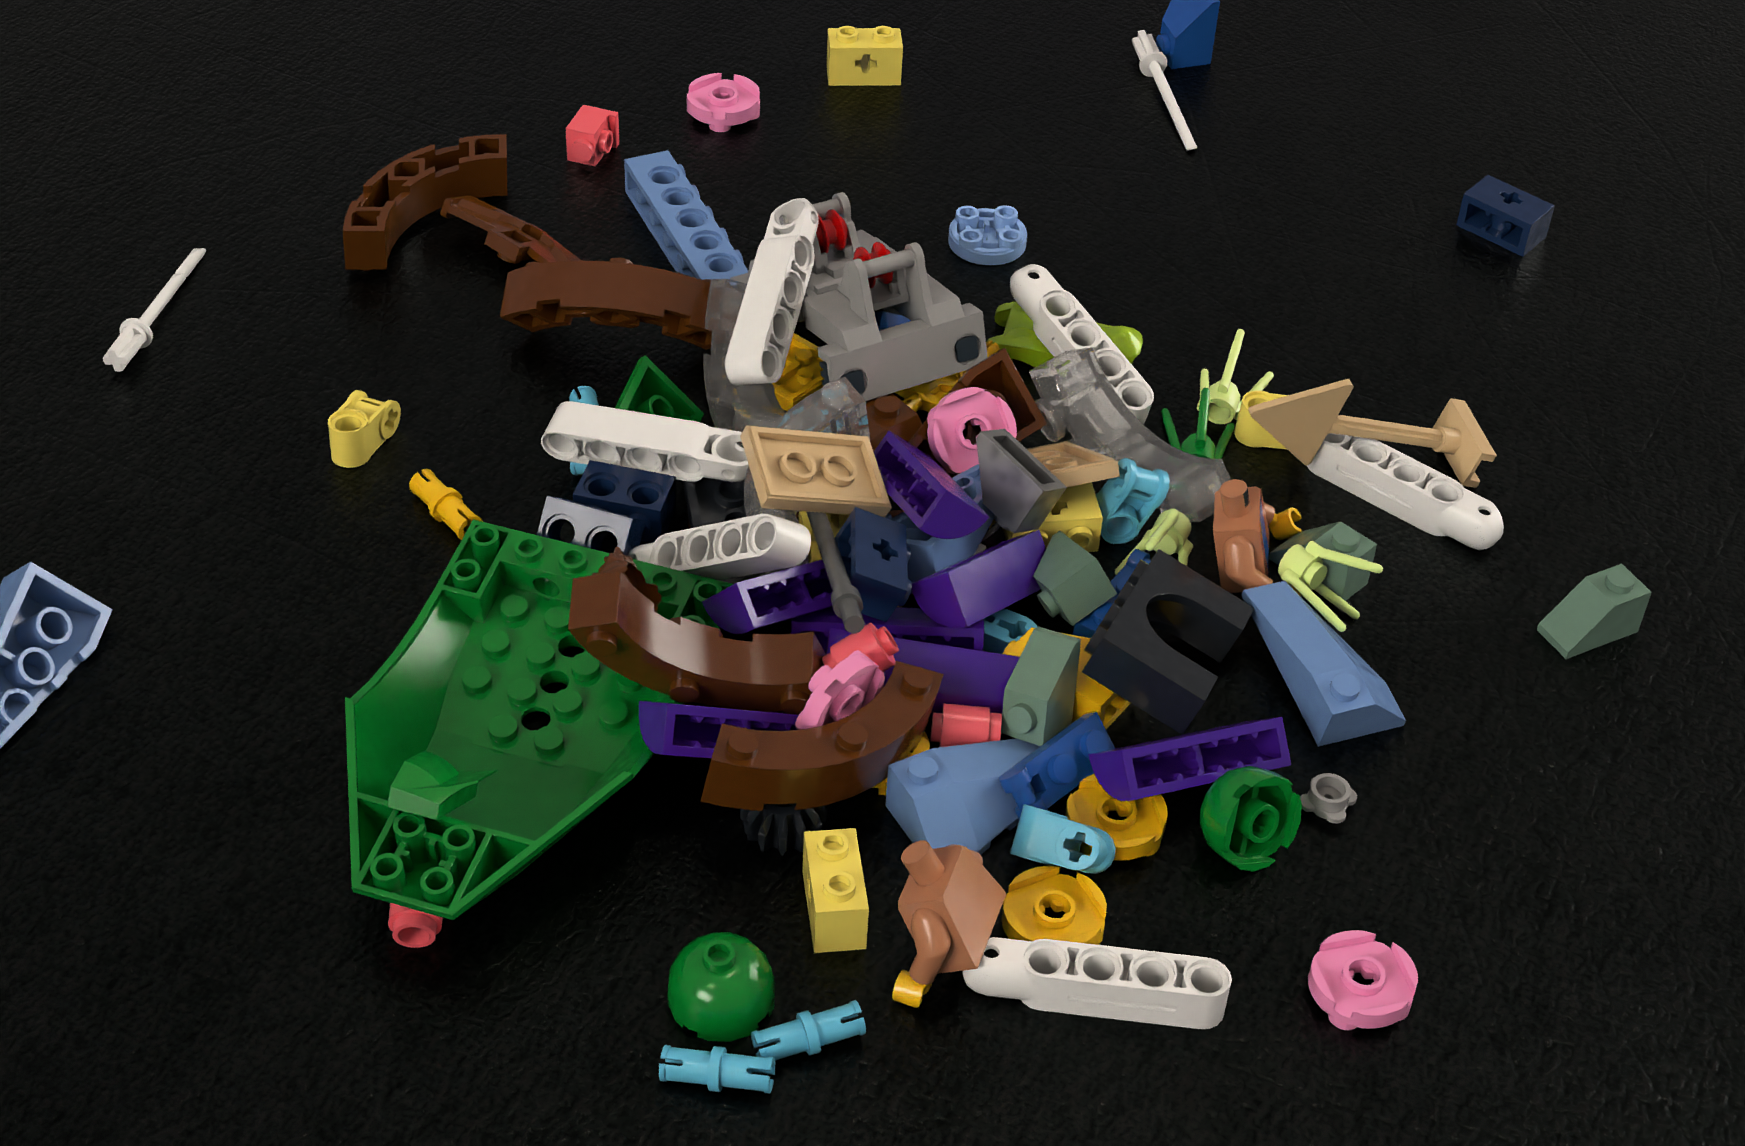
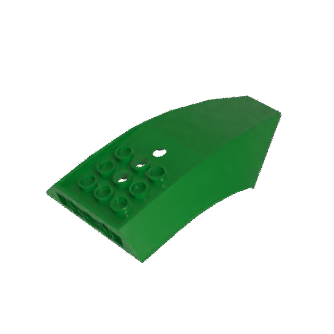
M472 520L435 589L394 652L359 691L351 698L345 697L351 882L354 893L454 920L521 873L630 782L652 758L654 753L646 746L640 730L639 701L683 705L686 703L676 702L669 695L649 689L613 671L588 653L568 630L573 578L591 576L593 573H598L599 568L605 563L604 557L609 556L610 553ZM633 559L637 569L642 572L646 583L658 586V592L662 596V601L658 605V614L669 620L670 618L683 617L700 624L719 628L721 631L722 628L706 612L702 601L733 585L732 583ZM570 647H580L585 650L574 657H566L561 654ZM555 682L567 685L566 689H562L557 693H548L543 690L545 686ZM534 711L544 712L551 718L549 724L539 730L525 728L522 725V720L527 714ZM423 751L443 758L456 770L472 772L498 770L496 773L478 782L475 798L438 820L387 807L390 787L404 761Z

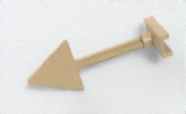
M1350 379L1256 404L1248 409L1251 417L1304 465H1309L1312 462L1325 437L1329 433L1432 448L1435 452L1444 453L1462 486L1477 488L1480 480L1475 470L1482 460L1493 462L1497 456L1465 400L1450 398L1433 428L1339 415L1354 388Z

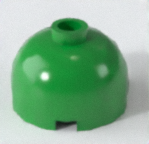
M1253 766L1240 767L1224 773L1215 780L1207 791L1200 808V826L1208 846L1226 862L1240 870L1254 872L1269 867L1276 860L1268 856L1275 853L1280 845L1288 849L1295 838L1301 822L1302 802L1300 796L1292 792L1291 785L1293 784L1275 772Z
M713 932L697 937L679 952L670 967L667 993L668 1005L674 1020L682 1028L685 1025L688 1029L697 1032V1037L704 1040L730 1042L750 1036L752 1031L759 1029L758 1023L766 1017L767 1013L770 1017L774 1009L775 981L772 968L765 953L745 937L731 932Z

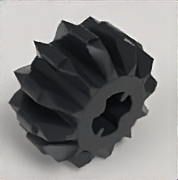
M796 803L764 804L762 811L740 809V819L743 820L747 841H758L762 852L772 847L777 848L783 857L788 848H794L803 853L804 832L822 830L827 819V806L795 810Z

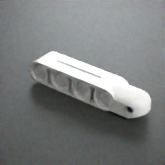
M797 198L783 203L771 213L764 239L758 247L725 359L727 378L735 386L776 383L780 380L815 259L813 242L819 224V216L814 206L805 198ZM780 216L783 218V225L780 224Z
M1030 264L1015 271L1010 278L1011 293L1018 305L1033 321V330L1039 340L1116 431L1123 434H1133L1140 431L1145 424L1154 399V393L1149 384L1070 292L1064 290L1046 268ZM1035 272L1039 274V278L1032 279L1028 274Z
M565 401L557 407L541 438L543 449L549 455L559 460L587 465L589 460L676 476V480L696 482L703 477L729 482H741L752 476L744 448L736 443L742 442L740 437L742 432L709 427L704 423Z
M1329 433L1312 462L1307 465L1308 469L1315 475L1431 535L1448 536L1470 548L1484 550L1492 547L1503 534L1504 525L1502 517L1493 502L1465 489L1456 480L1378 440ZM1479 510H1487L1490 515H1483Z
M758 514L665 533L659 536L653 543L639 545L631 549L628 556L635 560L715 580H724L795 567L801 564L810 551L811 535L804 525L770 514Z
M998 937L989 938L985 951L994 949L999 955L995 958H988L983 953L978 969L962 971L966 985L973 991L986 996L1020 999L1032 1009L1193 1029H1210L1217 1026L1223 1020L1232 981L1230 971L1224 964L1207 957L1052 939L1024 941Z

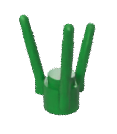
M1203 388L1201 391L1197 433L1188 436L1182 443V446H1180L1169 410L1164 408L1161 411L1173 453L1172 466L1180 467L1184 475L1195 479L1205 478L1212 472L1217 473L1220 471L1221 458L1235 429L1233 423H1228L1216 448L1211 438L1206 435L1210 398L1209 388Z

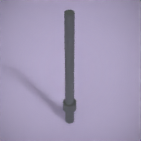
M807 512L833 590L831 603L834 612L842 619L847 632L852 634L859 633L864 628V620L861 614L863 602L858 589L851 585L827 513Z

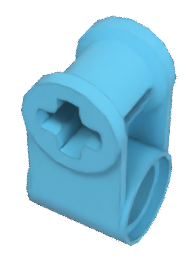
M1123 458L1118 462L1120 477L1108 479L1096 494L1103 517L1101 536L1105 541L1111 544H1123L1133 540L1138 535L1140 529L1154 510L1166 498L1170 483L1167 471L1158 468L1150 471L1138 467L1134 460Z
M1024 804L1010 854L1050 866L1057 865L1071 870L1097 874L1111 866L1115 858L1116 847L1111 836L1102 829L1069 820L1067 816ZM1082 842L1092 846L1090 856L1079 852Z

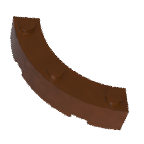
M506 134L459 138V145L435 150V144L429 145L404 155L373 175L363 185V193L357 201L350 203L344 219L345 270L369 271L373 269H387L390 252L398 238L413 223L425 215L442 208L446 198L467 195L475 198L507 196Z
M611 258L609 262L577 260L549 263L529 262L525 267L508 272L500 318L531 332L571 325L572 318L591 317L590 321L597 325L627 328L638 327L640 322L662 326L663 335L683 340L707 350L731 341L736 324L740 295L725 289L724 284L717 280H701L664 269L636 265L625 258Z
M622 571L573 578L568 630L588 653L631 681L669 695L672 700L680 703L695 702L721 708L749 711H783L794 715H799L804 710L810 695L813 693L808 688L809 682L813 675L824 666L822 657L826 655L814 632L777 635L753 634V642L723 638L719 628L700 624L683 617L670 618L669 620L654 612V602L640 593L628 581Z
M896 661L886 685L874 699L855 713L836 722L819 727L790 731H763L722 724L711 758L701 802L753 811H762L764 804L796 803L795 810L839 802L874 787L887 778L889 764L903 760L909 752L913 753L925 732L944 674Z

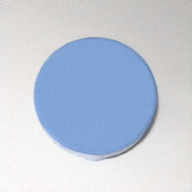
M966 205L956 210L955 218L949 226L948 243L951 250L957 256L968 262L980 265H1002L1018 259L1024 253L1027 242V230L1025 225L1017 218L1018 211L1014 207L1002 205L996 209H976L973 206Z

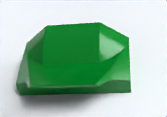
M423 751L404 761L390 787L387 807L438 820L475 798L478 782L496 773L498 770L477 772L456 770L443 758Z

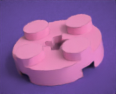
M722 73L701 76L689 85L687 112L698 121L709 124V128L712 131H729L731 126L757 119L760 116L759 87L749 78L734 74V80L722 79Z
M969 387L947 394L939 401L936 407L930 410L927 417L928 442L934 457L945 471L951 474H960L979 464L977 443L972 445L971 441L963 436L965 423L968 420L972 426L979 425L981 431L1006 429L1016 439L1017 428L1014 415L1008 404L1000 397H995L982 388Z
M859 650L854 651L833 669L828 665L821 667L809 682L808 688L813 693L810 695L804 710L797 717L795 728L802 730L826 725L845 718L863 708L882 690L885 681L884 672L878 668L879 666Z
M1360 930L1339 932L1329 936L1321 943L1320 949L1314 955L1311 963L1308 985L1312 997L1319 1007L1328 1013V1018L1334 1026L1342 1030H1353L1356 1027L1375 1029L1392 1025L1404 1020L1408 1016L1418 983V973L1414 962L1403 948L1392 942L1391 948H1389L1385 944L1375 941L1376 934ZM1354 973H1361L1364 979H1373L1374 982L1371 985L1359 984L1353 980Z

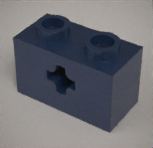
M1487 175L1464 193L1456 225L1523 257L1546 238L1555 205Z
M855 507L835 536L851 585L856 587L860 593L863 602L861 614L887 622L897 606L902 607L906 603L912 587V582L908 579L907 573L911 549L907 546L906 525Z

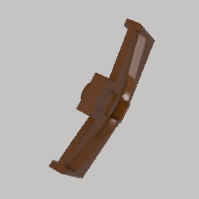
M471 195L446 198L444 200L440 215L447 219L459 217L488 231L484 244L497 251L498 257L506 262L519 264L521 261L534 259L539 263L582 261L539 227Z

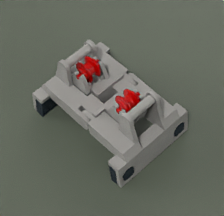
M844 192L834 194L830 200L812 204L819 216V224L813 242L815 259L798 322L805 321V327L828 344L817 348L818 356L823 360L819 364L823 368L821 376L824 377L822 385L826 388L823 389V393L827 396V398H824L826 404L835 410H839L966 371L988 358L983 311L971 303L961 305L957 295L927 274L924 253L917 242L907 244L904 250L896 252L879 238L873 237L864 230L856 231L855 224L851 220L850 202ZM782 216L779 217V221H780V224H781V225H783V218H782ZM754 260L750 261L748 273L730 278L731 291L740 295L737 317ZM894 308L911 321L879 330L874 311Z

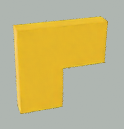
M794 333L780 380L776 383L762 384L761 396L789 413L794 414L822 395L823 389L826 388L822 385L824 377L821 376V371H823V368L820 367L819 362L823 360L818 356V346Z

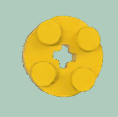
M1092 774L1080 781L1078 790L1073 794L1070 793L1065 816L1069 820L1107 832L1113 839L1116 847L1114 860L1123 861L1142 856H1151L1158 851L1166 828L1168 810L1161 794L1132 801L1117 800L1102 788L1095 774ZM1117 811L1119 817L1127 818L1124 820H1114L1108 817V812ZM1082 842L1080 845L1081 852L1090 856L1092 846Z
M1040 866L1022 872L1010 883L1008 893L1003 902L1001 921L1009 939L1024 941L1052 939L1100 945L1103 939L1107 903L1101 889L1087 876L1077 872L1076 878L1069 875L1060 874V867ZM1051 907L1054 912L1064 911L1065 914L1061 918H1051L1045 915V908Z

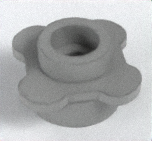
M1323 773L1311 779L1309 792L1302 794L1300 799L1304 811L1314 812L1317 816L1327 819L1331 823H1341L1346 818L1345 811L1347 807L1356 803L1357 794L1341 776Z

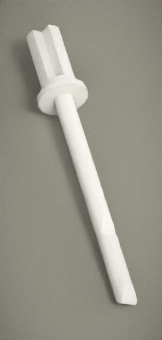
M1145 30L1138 31V37L1132 38V44L1140 60V71L1143 75L1154 78L1186 151L1197 149V145L1163 73L1167 67V58L1162 52H1159L1152 34H1146Z
M194 248L139 319L128 318L122 322L119 328L120 335L103 356L105 365H113L114 370L117 372L123 371L139 349L150 345L153 339L150 325L206 253L205 248Z

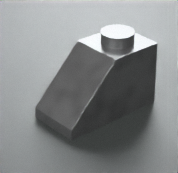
M1006 429L981 431L976 438L983 504L995 514V521L1002 528L1010 532L1018 533L1039 529L1067 487Z

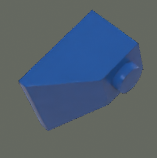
M1219 0L1170 1L1162 19L1161 32L1156 38V45L1159 52L1166 56L1167 64L1171 69L1211 64L1220 6Z

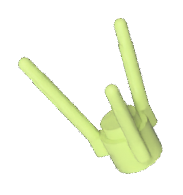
M1238 329L1220 381L1209 387V371L1207 369L1201 370L1200 399L1197 410L1199 411L1202 389L1209 388L1208 421L1215 424H1227L1233 418L1235 420L1238 419L1242 400L1240 401L1238 388L1231 382V378L1245 334L1243 329ZM1267 372L1250 391H1262L1274 377L1273 372Z
M1176 509L1163 511L1152 529L1146 531L1142 540L1115 569V574L1117 575L1126 565L1130 554L1135 549L1143 552L1146 550L1157 552L1160 549L1168 555L1177 553L1178 561L1187 566L1188 556L1193 548V544L1187 539L1191 532L1189 519Z
M1310 541L1306 548L1300 544L1293 545L1280 561L1278 573L1281 579L1293 586L1338 631L1344 632L1346 625L1312 590H1315L1353 619H1358L1360 613L1322 584L1327 574V567L1323 565L1322 558L1374 573H1381L1383 567L1368 560L1323 548L1314 541Z

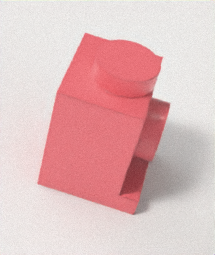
M582 105L566 127L567 161L596 167L603 155L610 152L611 147L617 148L619 145L618 112Z

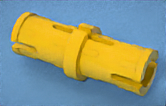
M429 469L421 470L422 474L429 480L428 482L418 472L415 473L409 483L411 492L428 506L430 515L436 521H443L456 533L460 540H462L466 533L463 529L467 530L473 519L482 521L479 516L474 514L463 503L462 495L456 489L446 487L435 476L433 471Z

